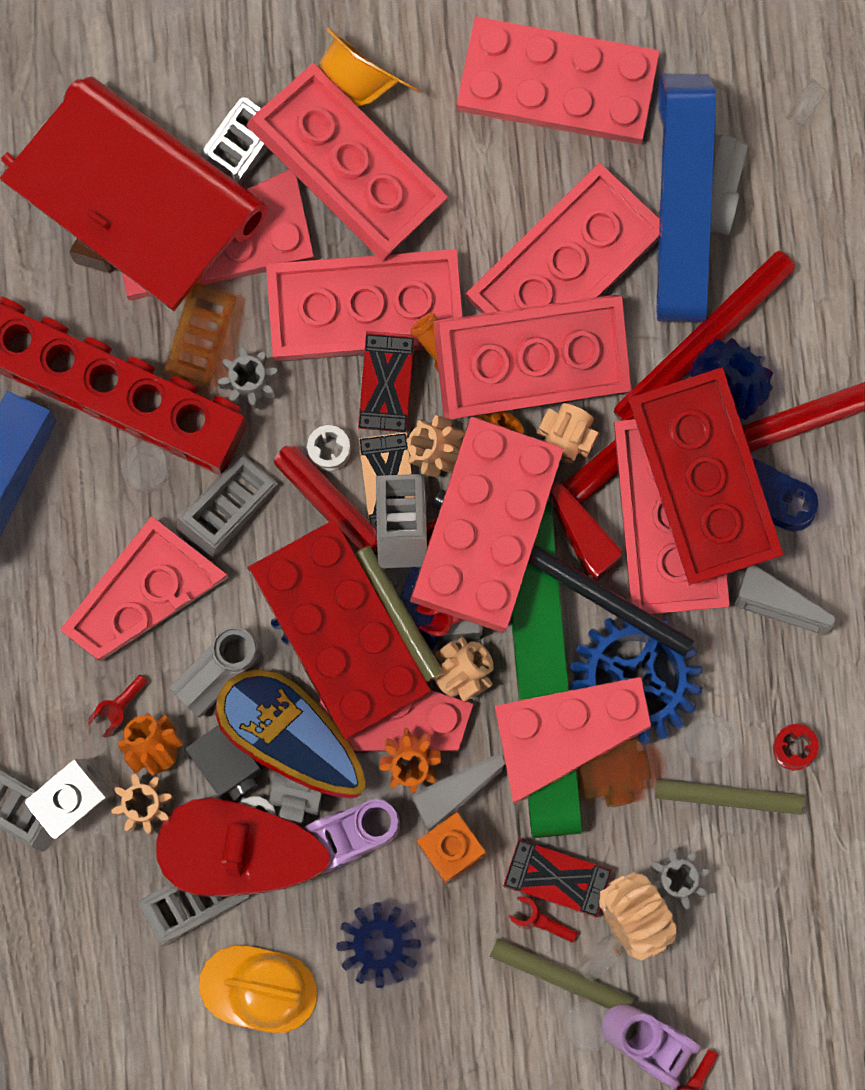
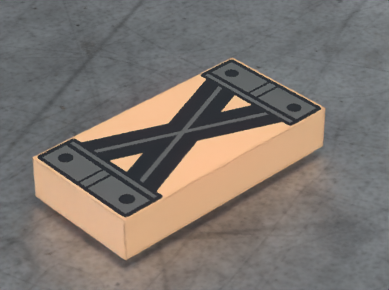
M406 432L359 438L369 523L376 530V476L412 474L411 464L408 463L409 451L406 442ZM415 496L386 497V499L415 498Z

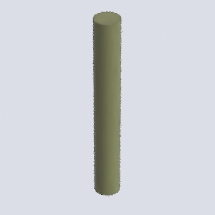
M367 546L356 552L357 560L426 682L436 679L444 672L386 572L379 566L378 559L370 546Z
M657 779L655 786V799L802 815L804 795Z
M498 938L490 954L491 958L608 1009L622 1004L632 1006L633 997Z

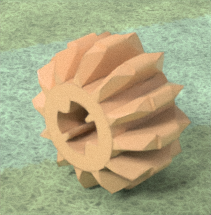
M632 872L625 877L621 876L610 882L609 887L600 891L599 907L604 913L603 918L608 923L611 933L617 938L619 945L625 948L629 956L642 961L651 955L654 957L666 950V946L675 941L676 925L672 920L673 914L668 910L665 899L661 898L656 886L651 885L646 876Z

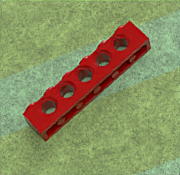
M0 297L1 375L220 476L227 469L248 427L245 417L239 414L241 407L220 396H215L214 400L211 401L197 395L198 388L182 378L172 376L169 382L154 375L155 368L145 361L133 356H129L127 362L110 354L112 348L105 343L86 336L84 342L67 335L69 329L60 322L45 316L39 322L24 315L26 309L20 304L8 298ZM18 334H28L31 336V343L26 350L18 353L8 350L9 342L14 336ZM63 353L75 356L74 364L69 370L65 372L51 370L52 361L56 356ZM112 373L118 376V382L111 391L102 393L94 390L95 380L100 375ZM156 393L161 396V403L156 410L145 413L137 409V402L144 394ZM189 413L203 415L205 422L202 428L192 433L182 431L179 426L185 415Z

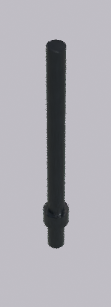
M443 489L438 493L432 504L438 510L441 508L446 492ZM533 544L528 564L681 656L685 657L695 640Z

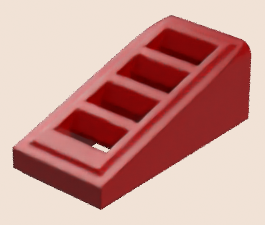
M557 482L551 487L549 494L551 505L586 576L598 582L620 563L622 550L563 484Z

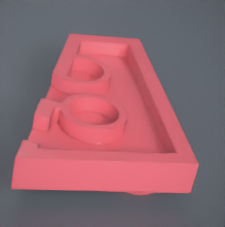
M151 516L62 626L60 631L101 662L229 577Z
M641 677L495 706L514 805L548 784L569 775L570 772L587 762L608 753L651 728Z
M431 690L346 740L351 745L354 753L387 752L384 748L386 738L393 739L396 742L399 738L403 737L404 728H408L411 735L420 738L426 733L430 734L429 751L459 752L474 704ZM320 700V702H319L320 708L325 712V714H326V715L331 719V721L333 722V720H332L330 714L328 713V711H327L325 705L323 704L322 700Z

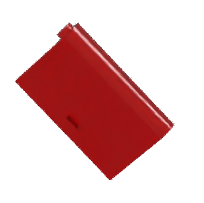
M93 76L86 77L83 80L77 79L68 87L64 95V101L0 177V180L172 311L176 310L230 242L234 239L239 243H243L250 239L258 231L268 212V205Z

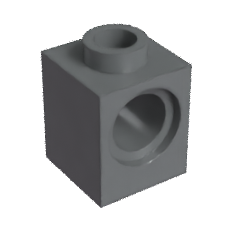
M219 725L185 748L221 800L231 796L234 801H237L259 785L255 778L262 774V771L253 758L228 740L220 730Z

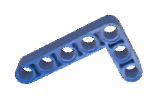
M660 73L658 110L663 125L656 300L657 321L705 322L708 299L716 90L708 74Z

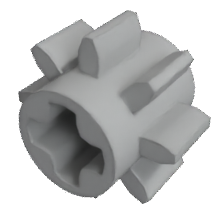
M242 347L239 351L240 357L233 362L228 359L222 360L223 367L228 372L229 377H222L218 380L220 389H233L229 398L231 402L238 404L240 400L249 401L251 408L256 410V400L260 399L263 395L268 398H274V392L268 385V381L278 378V372L276 368L264 369L263 366L267 360L264 351L260 352L255 358L247 356L246 350ZM255 371L258 382L254 384L248 381L242 387L239 375L242 373L249 376Z
M276 772L269 804L281 807L280 818L302 823L306 813L319 814L324 793L311 790Z
M669 849L667 851L669 863L665 867L656 862L650 865L651 869L659 874L658 881L651 883V885L656 886L657 890L660 889L665 895L663 899H665L666 906L670 904L672 899L679 900L682 909L685 911L689 909L690 902L688 896L691 893L698 897L706 896L707 892L698 886L699 878H703L709 873V869L697 870L692 864L695 860V852H691L685 860H677L675 851ZM680 867L684 868L687 871L685 880L691 884L690 888L682 887L677 892H673L669 888L672 880L666 876L667 870L675 873Z

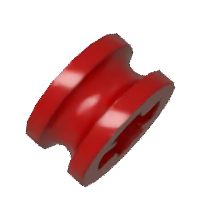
M790 724L782 728L777 734L773 744V755L777 763L783 768L791 771L802 770L808 767L817 756L819 749L818 739L815 733L807 726ZM789 735L794 740L803 737L808 743L803 749L804 752H808L807 757L801 759L800 756L794 754L789 758L783 751L788 743L783 742L784 738Z

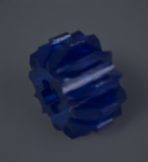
M733 338L726 343L716 339L705 348L703 353H699L692 363L693 367L689 371L691 377L723 367L738 416L744 420L754 415L758 408L763 406L773 388L770 384L773 372L763 366L765 357L755 356L751 352L750 344L744 348L740 347Z
M374 903V920L368 921L365 912L361 908H357L354 910V914L362 926L356 929L349 923H342L340 929L346 934L354 936V941L338 942L336 948L341 952H355L354 956L346 959L341 964L345 971L354 968L360 962L363 964V967L357 974L356 982L364 984L370 970L376 971V987L384 988L385 970L389 969L393 979L400 983L404 980V977L395 965L400 961L409 968L414 969L416 967L417 961L403 954L404 949L416 950L421 948V941L418 939L403 940L402 936L413 931L416 928V924L413 920H410L397 928L395 924L402 913L399 907L396 906L391 910L386 921L382 920V904ZM375 932H383L385 940L393 941L391 953L385 950L384 952L387 957L379 960L375 959L373 951L365 950L367 938L373 941L371 934Z

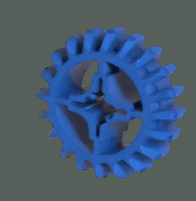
M608 618L604 621V628L608 636L604 637L594 628L588 632L590 641L596 646L594 649L585 644L578 645L576 652L588 660V662H572L570 671L583 675L584 679L571 682L570 691L597 686L595 678L596 666L606 671L607 676L618 682L629 679L623 678L624 671L632 674L636 668L640 667L645 658L648 659L643 670L645 672L643 680H649V685H643L646 698L654 701L660 700L667 704L664 709L649 716L651 728H654L660 740H664L668 737V730L664 722L667 720L673 727L680 729L684 725V721L676 710L679 709L685 713L692 714L696 708V705L684 698V696H697L702 691L700 685L688 682V678H695L701 675L702 667L698 665L686 666L685 664L686 661L696 655L697 651L695 647H691L687 655L683 657L623 620V629L618 630L615 621L612 618ZM662 620L666 624L670 625V622L668 620ZM640 641L647 643L639 656L631 660L621 659L617 656L612 658L605 654L610 648L623 642ZM659 651H662L672 664L676 679L675 691L666 687V683L660 680L654 672L653 663ZM649 730L638 735L641 745L649 743Z

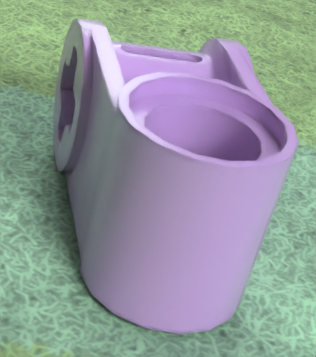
M373 799L346 811L328 815L303 827V829L312 834L329 851L331 863L328 869L321 873L326 874L393 842L400 833L401 820L392 805L384 800ZM374 810H385L390 815V828L382 836H370L365 830V818ZM329 832H330V835H331V837H332V839H333V842H334V844H335V846H336V849H337V852H336V853L334 852V849H333V847H332V845H331V842H330V840H329V838H328V833H329Z
M627 1004L611 1008L605 1014L602 1021V1034L610 1046L638 1063V1067L674 1090L679 1086L677 1078L692 1053L698 1054L702 1048L699 1044L671 1026L663 1024L653 1016ZM637 1021L638 1030L636 1035L626 1042L627 1028L631 1023Z

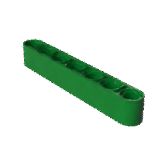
M547 501L534 544L556 557L550 501ZM527 563L511 614L519 701L569 691L558 581ZM576 769L560 780L552 782L529 795L528 806L532 839L578 835L582 833Z

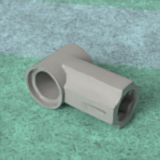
M726 135L715 136L711 232L729 236L739 199V194L736 191L748 145L740 142L737 138Z
M234 626L224 628L217 633L212 645L169 689L198 718H201L216 703L218 693L227 680L239 673L255 669L261 655L258 642L243 628ZM234 639H244L248 644L247 656L239 663H228L224 656L225 647Z

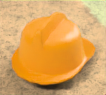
M327 27V31L334 38L317 67L355 105L371 104L398 82L421 93L419 89L370 62L342 36L330 27Z
M232 945L218 950L209 958L200 974L199 992L204 1006L216 1018L233 1025L268 1033H286L299 1028L311 1016L317 1003V985L312 972L302 961L283 953L252 946Z

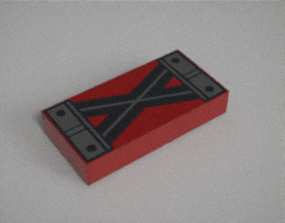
M366 331L358 429L406 432L414 347L413 335Z
M518 839L503 887L597 918L600 910V891L607 888L612 870Z

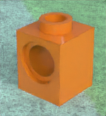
M458 812L416 841L417 846L445 885L486 856V851Z

